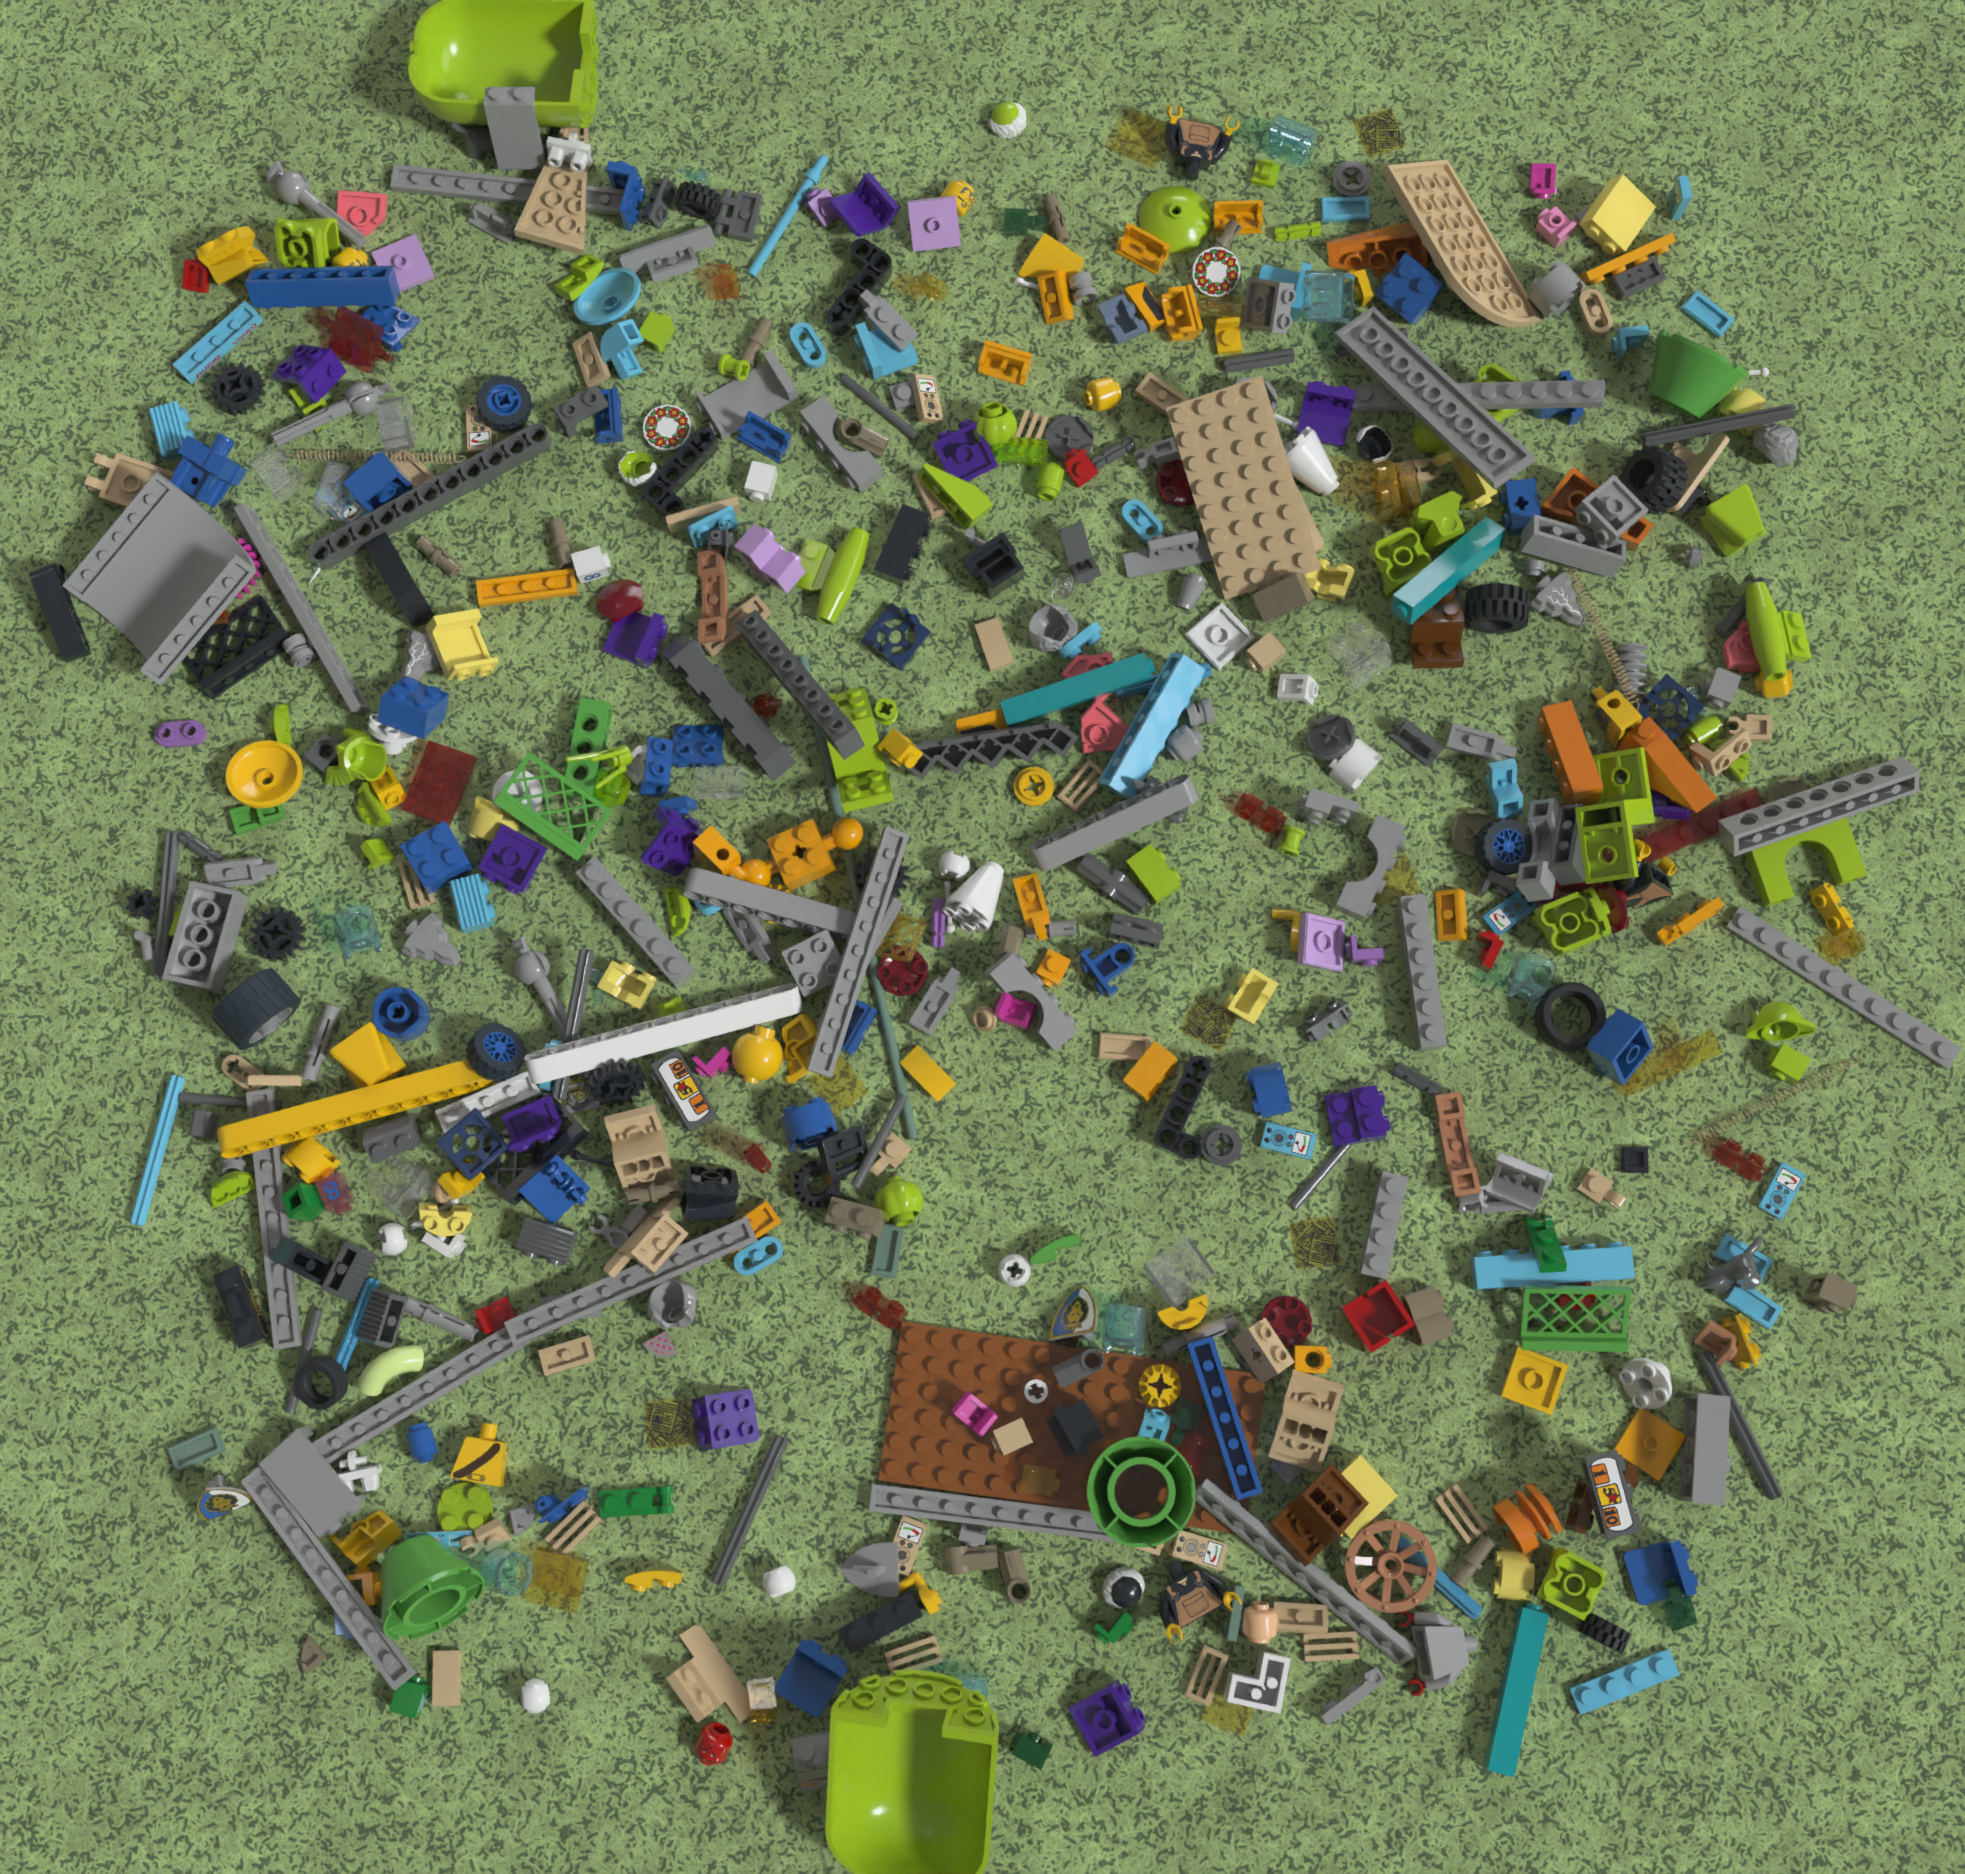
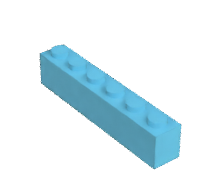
M1171 652L1098 780L1099 784L1121 798L1129 799L1138 794L1139 790L1134 787L1132 780L1139 779L1143 781L1144 777L1151 771L1156 756L1163 750L1165 740L1176 727L1177 719L1188 706L1190 696L1194 689L1200 685L1202 675L1206 669L1184 654Z
M1623 1242L1607 1243V1248L1598 1249L1597 1244L1581 1245V1250H1571V1246H1561L1567 1262L1566 1271L1539 1273L1531 1248L1527 1254H1519L1518 1249L1503 1250V1255L1493 1256L1492 1251L1477 1252V1257L1470 1259L1473 1290L1523 1287V1285H1553L1635 1278L1631 1246L1623 1247Z

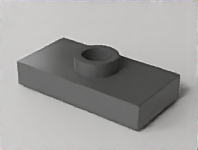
M1653 257L1612 276L1610 281L1622 301L1665 281L1666 276L1656 258Z

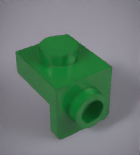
M1124 1610L1108 1631L1097 1621H1094L1092 1626L1096 1630L1093 1634L1105 1644L1108 1640L1114 1644L1120 1636L1125 1638L1134 1627L1131 1623L1134 1618Z

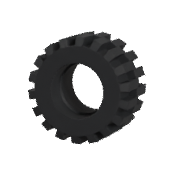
M1655 445L1650 447L1643 446L1641 450L1637 449L1634 451L1632 457L1629 456L1626 459L1627 463L1625 466H1622V473L1618 476V479L1649 510L1648 514H1658L1659 511L1663 513L1667 511L1668 506L1672 508L1675 505V501L1681 498V492L1686 487L1684 482L1688 476L1685 473L1687 468L1683 464L1682 459Z
M1488 583L1470 588L1466 592V626L1480 632L1494 634L1511 633L1524 629L1529 623V592L1524 588L1505 583Z

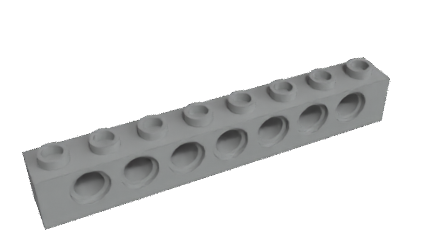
M1899 757L1718 821L1719 842L1735 857L1919 792V770L1905 758Z

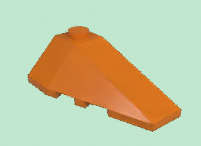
M1410 222L1326 243L1329 267L1343 270L1356 269L1357 271L1367 268L1375 270L1374 275L1382 276L1383 271L1391 272L1403 255L1408 253L1429 270L1428 250L1423 246L1416 229L1411 226Z
M1647 717L1631 729L1616 750L1622 751L1644 747L1650 789L1664 794L1671 801L1694 813H1698L1717 799L1709 786L1650 717Z

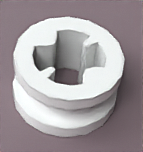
M1031 1380L1025 1386V1397L1032 1403H1040L1047 1397L1048 1388L1041 1380ZM1032 1384L1043 1387L1044 1394L1040 1393L1042 1395L1041 1398L1036 1399L1034 1395H1029L1028 1390H1032L1030 1387Z

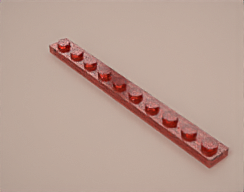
M1755 787L1689 817V820H1682L1640 839L1641 842L1644 841L1651 848L1649 856L1642 858L1641 861L1646 859L1653 863L1719 833V820L1764 805L1765 803L1757 788ZM1608 853L1603 857L1607 862H1611L1614 858V853ZM1556 880L1553 898L1537 902L1541 907L1575 892L1581 891L1582 893L1584 889L1604 885L1610 881L1586 884L1585 881L1583 883L1560 885Z

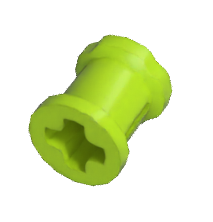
M727 353L722 355L718 363L720 375H730L742 382L748 377L750 371L749 361L734 359Z
M881 698L876 702L874 710L878 722L882 725L893 724L898 717L896 703L888 698ZM887 708V710H890V714L886 716L885 713H882V709Z
M1285 825L1283 828L1285 833L1281 845L1277 847V851L1288 856L1298 857V847L1301 838L1305 836V831L1298 827Z

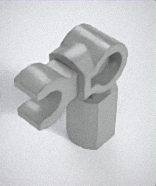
M635 1204L622 1221L621 1229L616 1225L611 1227L608 1218L603 1215H598V1218L603 1221L601 1229H596L593 1226L589 1228L594 1234L604 1235V1240L613 1248L619 1250L650 1213L640 1205Z

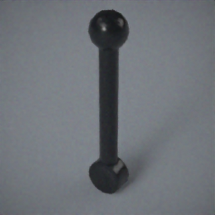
M575 1151L572 1154L575 1161L585 1160L616 1169L613 1162L582 1155L580 1151Z

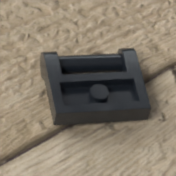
M862 1124L852 1125L816 1140L823 1168L822 1179L826 1185L834 1184L839 1178L859 1169L868 1152ZM855 1154L857 1155L854 1161L835 1168L834 1163Z

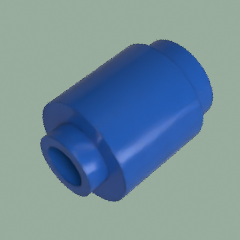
M427 1422L408 1427L406 1439L412 1461L418 1460L419 1464L434 1460L433 1455L437 1454L438 1450L432 1428L428 1427Z

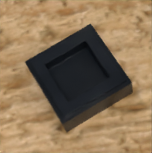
M1620 1147L1621 1173H1649L1648 1147Z

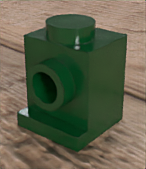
M1030 1730L1027 1734L1016 1731L1010 1746L1014 1747L1012 1755L1041 1770L1053 1747V1742L1048 1740L1046 1744L1042 1743L1043 1737Z

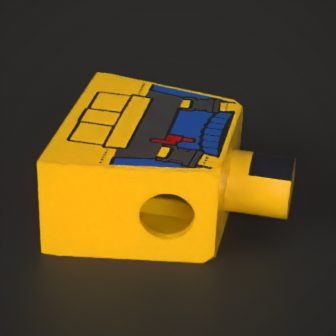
M1600 686L1589 695L1596 704L1592 716L1613 746L1617 748L1627 733L1641 723L1642 716L1618 690L1607 694Z

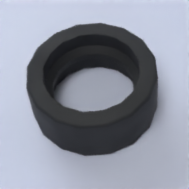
M322 1356L314 1358L299 1368L295 1375L294 1386L298 1397L305 1405L312 1409L325 1410L343 1399L348 1391L349 1382L341 1364L332 1358ZM311 1371H321L328 1377L332 1386L331 1396H324L316 1391L312 1385Z

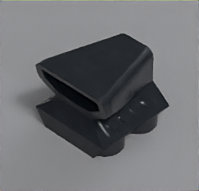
M684 1166L683 1177L686 1190H684L680 1202L682 1220L734 1219L736 1200L739 1195V1181L736 1170L728 1167Z

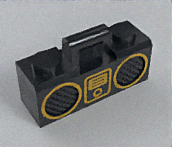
M237 1265L212 1275L228 1315L238 1349H249L271 1340L246 1267Z

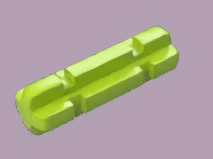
M1318 221L1310 222V225L1302 223L1288 225L1287 228L1284 226L1274 228V239L1276 242L1285 241V238L1294 240L1308 238V235H1311V237L1321 235V224Z

